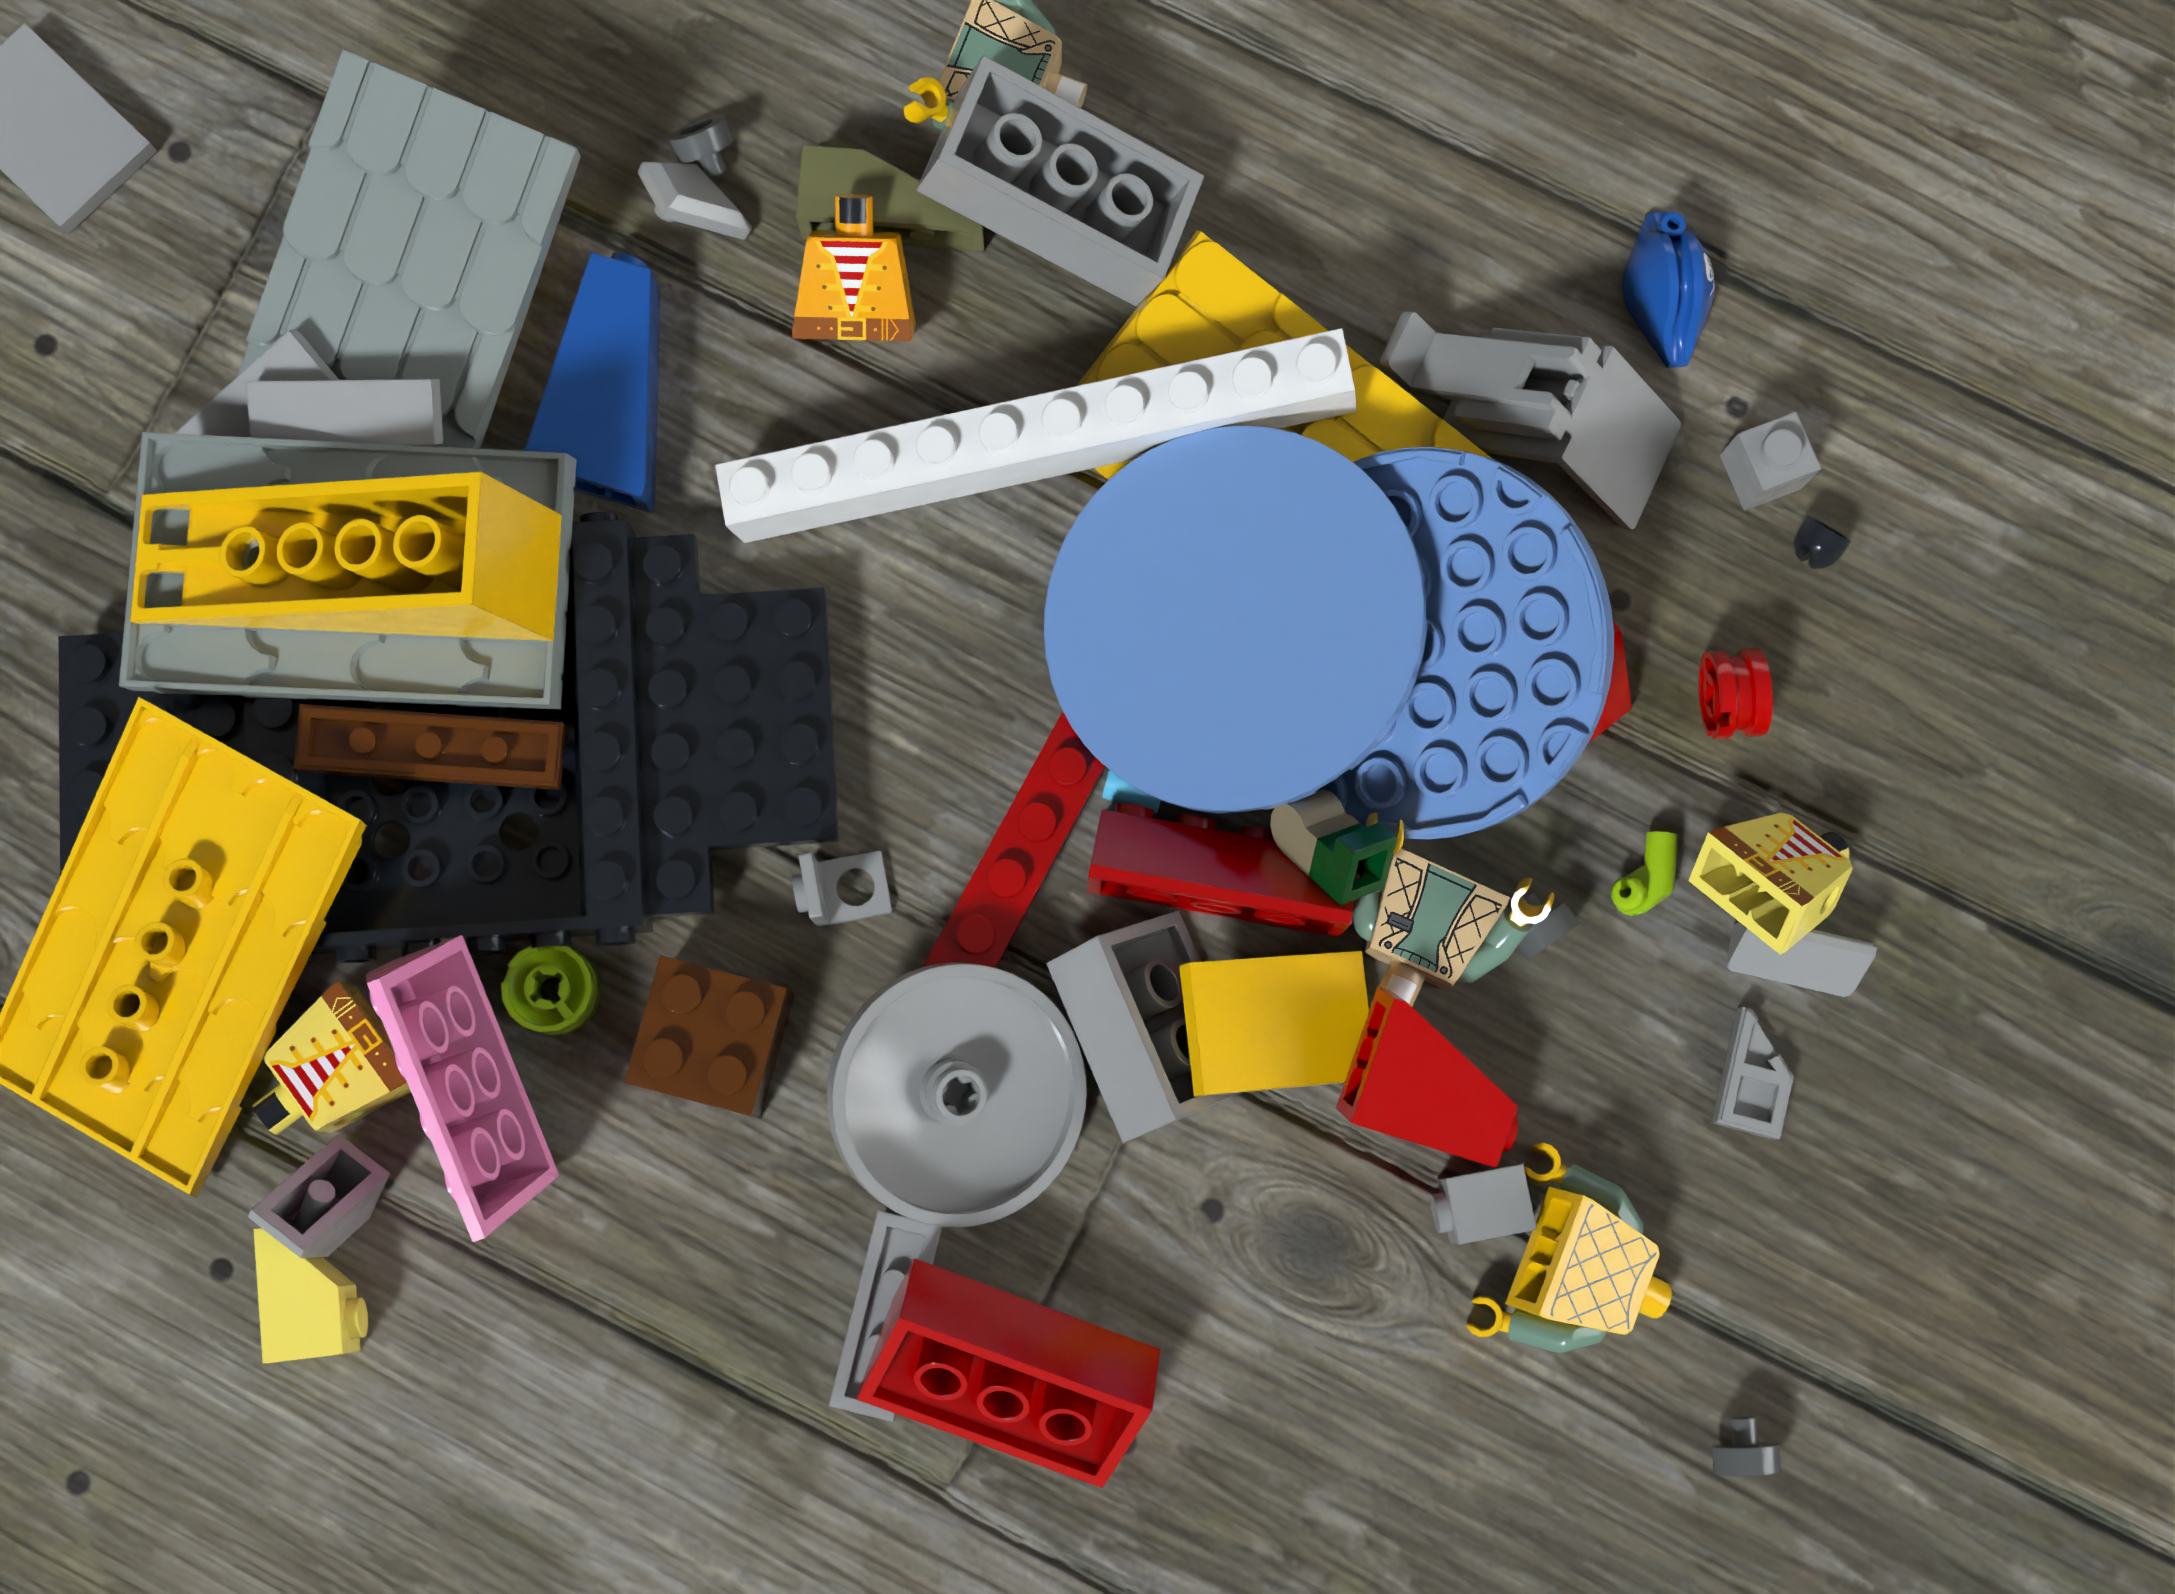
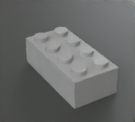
M983 55L956 96L916 191L1137 307L1164 280L1204 175Z

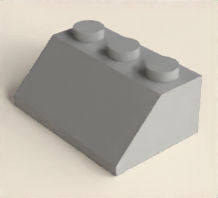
M1179 910L1096 936L1046 963L1122 1143L1155 1131L1243 1093L1194 1097L1179 965L1201 962Z

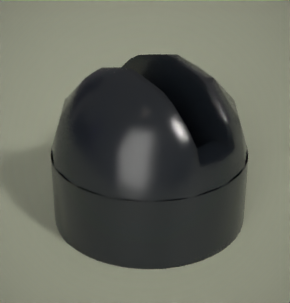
M1807 515L1796 533L1793 544L1795 554L1800 561L1809 559L1808 565L1810 568L1823 569L1832 566L1841 558L1851 540L1825 523Z

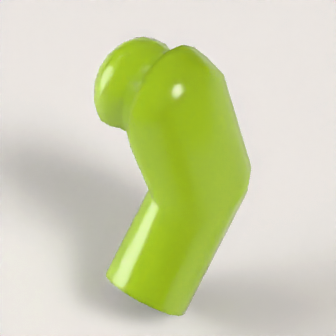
M1659 831L1646 833L1644 865L1626 877L1617 879L1611 888V899L1617 909L1623 914L1631 916L1645 914L1672 894L1675 888L1677 834Z

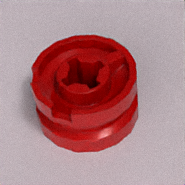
M1758 647L1741 648L1733 656H1728L1723 650L1706 651L1702 655L1698 674V698L1703 726L1707 736H1712V740L1729 739L1733 736L1734 732L1740 731L1746 737L1764 736L1768 733L1773 711L1772 682L1767 659L1763 651Z

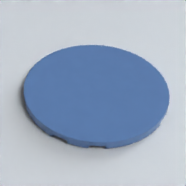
M1258 426L1218 427L1174 438L1147 451L1112 476L1094 494L1078 515L1058 553L1049 581L1045 603L1044 642L1049 674L1059 704L1071 727L1083 744L1104 766L1120 779L1140 791L1167 803L1192 810L1226 813L1259 809L1268 810L1317 793L1316 790L1332 782L1348 769L1352 770L1377 747L1395 723L1409 698L1423 658L1427 634L1425 577L1418 551L1398 511L1380 487L1360 467L1339 452L1316 440L1289 431Z
M1435 447L1402 448L1361 458L1353 463L1360 467L1380 487L1394 505L1409 530L1418 551L1425 577L1427 634L1417 679L1404 708L1391 729L1377 747L1352 770L1348 769L1338 778L1319 789H1326L1333 793L1340 800L1345 813L1353 816L1365 827L1368 816L1372 813H1378L1377 823L1381 822L1395 834L1397 823L1401 819L1404 823V838L1407 839L1449 838L1480 831L1512 818L1544 797L1564 778L1581 756L1592 737L1604 709L1614 661V627L1606 583L1595 554L1584 534L1568 512L1537 483L1510 466L1478 454Z

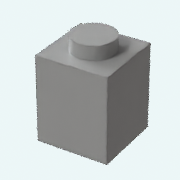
M1797 412L1738 433L1720 454L1744 511L1801 490L1821 470V466Z
M1523 1164L1437 1179L1439 1193L1430 1195L1431 1210L1437 1232H1447L1450 1244L1460 1245L1537 1230Z

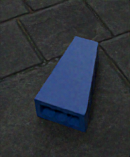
M620 252L612 253L611 258L591 253L524 451L567 453L577 459L573 491L652 513L656 490L660 289L651 269H648V265L639 258Z

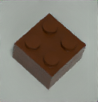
M660 955L624 1083L761 1119L795 994L785 987Z

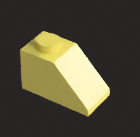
M253 1229L263 1364L361 1351L360 1338L365 1337L368 1331V1312L364 1299L362 1297L357 1298L356 1284L323 1257L300 1258L264 1229Z

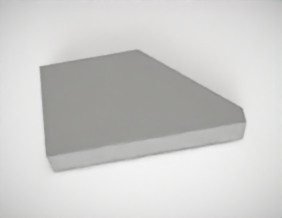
M1740 1007L1737 1008L1711 1123L1773 1140L1780 1139L1794 1076L1782 1056L1776 1053L1757 1022L1759 1019L1753 1009Z

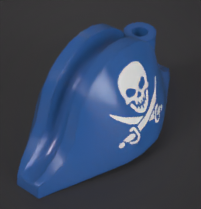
M1665 211L1648 213L1645 216L1624 270L1622 290L1630 315L1666 368L1686 367L1712 306L1715 293L1714 273L1706 250L1690 229H1685L1686 222L1684 217L1676 212L1668 213Z

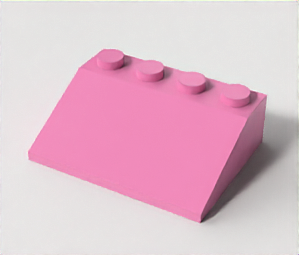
M460 935L392 960L367 973L366 981L370 990L372 1006L377 1015L382 1019L395 1051L397 1067L401 1075L407 1080L420 1112L422 1128L426 1136L431 1140L443 1168L446 1187L452 1198L456 1200L472 1242L486 1238L560 1175L463 936Z

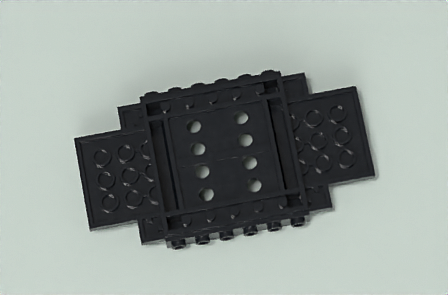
M591 512L581 515L580 522H573L571 549H569V555L571 556L567 611H565L567 619L563 674H561V680L563 681L561 709L533 708L531 716L527 719L563 722L566 725L560 790L408 780L402 791L395 795L386 796L380 794L375 789L373 777L298 772L293 769L300 704L374 709L378 703L364 700L249 698L241 695L165 694L154 691H132L119 686L124 632L58 636L60 875L137 699L140 697L355 816L367 825L361 836V846L324 919L327 923L311 955L336 953V962L338 963L376 961V950L401 949V957L460 935L463 936L469 953L474 955L506 952V942L531 940L532 948L536 949L553 946H567L571 948L572 937L596 936V945L635 944V933L653 932L654 918L715 914L712 850L839 842L826 591L824 587L700 595L698 540L694 534L636 538V534L626 519H618V515L614 513ZM403 703L408 712L500 718L498 708L460 707L449 704ZM524 814L531 816L538 827V834L534 843L524 850L508 848L502 837L505 823L515 815ZM400 823L409 832V846L397 858H383L375 848L376 834L386 824ZM311 955L305 966L312 965Z

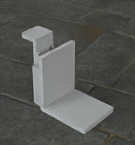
M1404 311L1380 358L1381 367L1407 392L1435 395L1445 400H1452L1443 420L1483 452L1558 463L1621 528L1634 529L1681 428L1680 420L1613 346L1596 345L1590 337L1493 328L1491 334L1483 333L1481 338L1436 333L1416 312Z

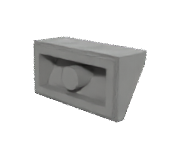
M1738 921V923L1733 924L1726 967L1733 972L1846 997L1850 996L1857 988L1876 956L1877 947L1873 946L1874 943L1811 930L1787 952L1779 955Z

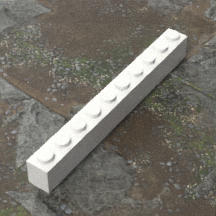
M1341 328L715 465L725 526L744 543L1130 461L1174 438L1202 430L1227 426H1258L1279 429L1357 412L1355 387L1344 334Z

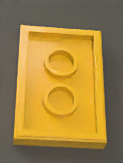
M1362 951L1190 962L1179 965L1194 1097L1345 1082L1369 1013Z

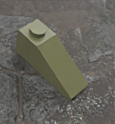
M830 140L821 142L819 146L802 145L796 219L802 239H807L808 235L816 230L835 231V195L861 194L873 196V231L898 232L901 235L903 246L985 251L984 226L916 191L920 181L864 149H855L854 146L846 142Z

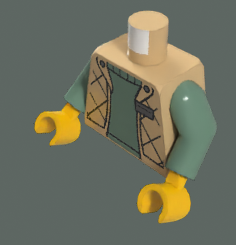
M971 0L939 81L931 77H924L909 85V90L919 94L923 98L925 105L913 101L904 106V115L907 120L913 123H921L932 118L933 125L942 131L961 86L983 55L1079 108L1083 105L1087 84L1058 74L1062 63V41L1056 36L1055 28L1032 0Z
M1372 813L1368 816L1366 827L1377 823L1378 813ZM1399 819L1397 831L1395 832L1398 837L1385 888L1354 900L1353 919L1356 932L1366 940L1364 953L1388 964L1379 987L1391 990L1413 1007L1424 981L1447 990L1456 982L1473 983L1507 961L1530 931L1531 923L1541 922L1548 916L1554 901V893L1551 892L1548 895L1544 904L1532 906L1524 900L1523 894L1526 893L1533 879L1524 878L1516 888L1511 900V907L1506 908L1510 897L1402 849L1404 823ZM1356 873L1355 879L1360 878V876Z

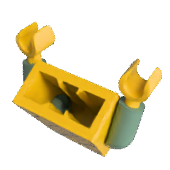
M1538 1143L1533 1145L1531 1150L1546 1156L1551 1162L1552 1170L1547 1174L1540 1175L1524 1166L1527 1182L1535 1186H1545L1553 1181L1561 1185L1560 1189L1548 1187L1535 1222L1537 1230H1533L1505 1302V1304L1516 1308L1513 1314L1502 1311L1500 1304L1494 1298L1479 1295L1472 1298L1470 1302L1491 1306L1495 1311L1496 1320L1487 1328H1480L1474 1324L1465 1323L1468 1330L1478 1337H1488L1494 1335L1497 1331L1508 1333L1510 1341L1555 1353H1565L1599 1344L1607 1331L1627 1335L1632 1331L1638 1313L1652 1319L1662 1316L1670 1304L1672 1289L1667 1282L1652 1276L1660 1256L1659 1248L1654 1242L1642 1235L1644 1224L1624 1190L1618 1185L1576 1164H1573L1570 1168L1562 1165L1558 1151L1550 1144Z

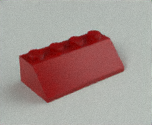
M1117 803L1115 812L1101 810L1089 869L1087 893L1338 938L1351 925L1354 900L1339 905L1283 854L1273 838L1271 829L1242 826L1241 834L1215 830L1217 822L1213 819L1188 814L1179 815L1178 823L1153 819V809L1129 803Z
M914 1258L891 1302L860 1385L857 1400L1103 1488L1153 1410L1161 1349Z

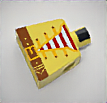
M1781 812L1708 832L1688 881L1781 955L1832 913L1853 868L1849 860L1848 845L1839 834L1825 832L1818 836L1792 815Z
M338 980L266 1052L263 1057L264 1061L280 1084L252 1106L261 1122L275 1135H278L302 1116L305 1117L315 1131L331 1133L411 1093L407 1080L401 1075L397 1067L395 1051L383 1022L357 986Z

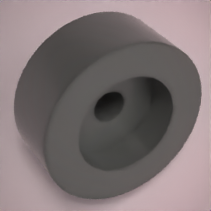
M715 114L682 126L671 133L668 140L679 163L698 160L701 170L710 178L727 170L720 150L729 146L735 138L725 115Z
M1534 892L1524 899L1532 906L1542 905ZM1564 902L1549 912L1543 921L1535 924L1531 923L1530 931L1520 942L1518 948L1526 959L1529 960L1575 928L1580 922Z
M1729 1418L1731 1443L1711 1446L1714 1474L1724 1476H1757L1782 1472L1779 1443L1758 1441L1757 1418Z

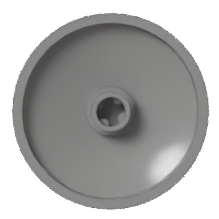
M953 962L925 966L910 971L879 989L861 1006L845 1028L834 1052L828 1075L827 1113L830 1130L835 1146L851 1175L870 1195L893 1211L909 1219L940 1227H969L993 1222L1016 1212L1037 1198L1059 1175L1070 1158L1077 1143L1085 1115L1087 1088L1084 1062L1078 1042L1063 1014L1049 998L1029 982L1009 972L975 963Z

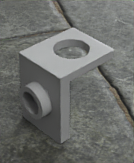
M881 851L818 862L812 852L798 854L801 873L792 875L796 906L799 913L808 911L809 918L817 927L892 913ZM854 869L867 872L874 881L872 897L868 902L859 906H851L844 903L839 898L837 892V885L841 876Z

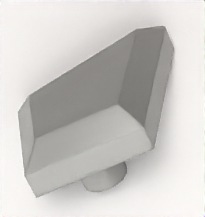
M642 162L637 173L655 203V213L662 220L667 222L676 221L738 239H747L752 226L697 164Z

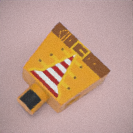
M861 194L835 195V231L816 230L812 231L807 237L792 327V339L912 341L916 332V322L900 233L873 231V196Z

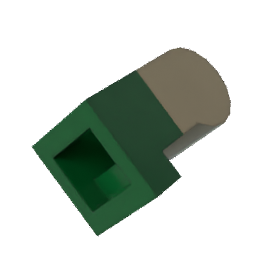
M1326 789L1316 790L1317 793L1273 809L1270 826L1273 838L1279 849L1339 905L1385 888L1398 836L1381 822L1367 827L1363 826L1353 816L1347 815L1340 800ZM1357 873L1360 876V878L1354 880L1355 874Z

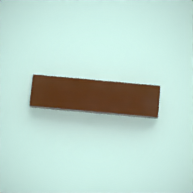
M300 704L293 769L304 773L560 790L566 725L563 722Z

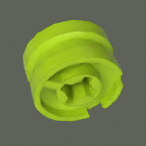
M529 946L519 951L507 965L509 968L504 982L501 983L502 1001L510 1017L522 1027L548 1036L567 1035L583 1027L595 1014L601 997L600 979L592 963L572 948L553 946L536 949ZM555 977L561 980L557 993L561 1000L557 1002L544 1000L541 995V986L549 978Z

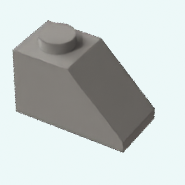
M338 1134L250 1210L248 1218L300 1258L328 1257L370 1219L390 1173Z

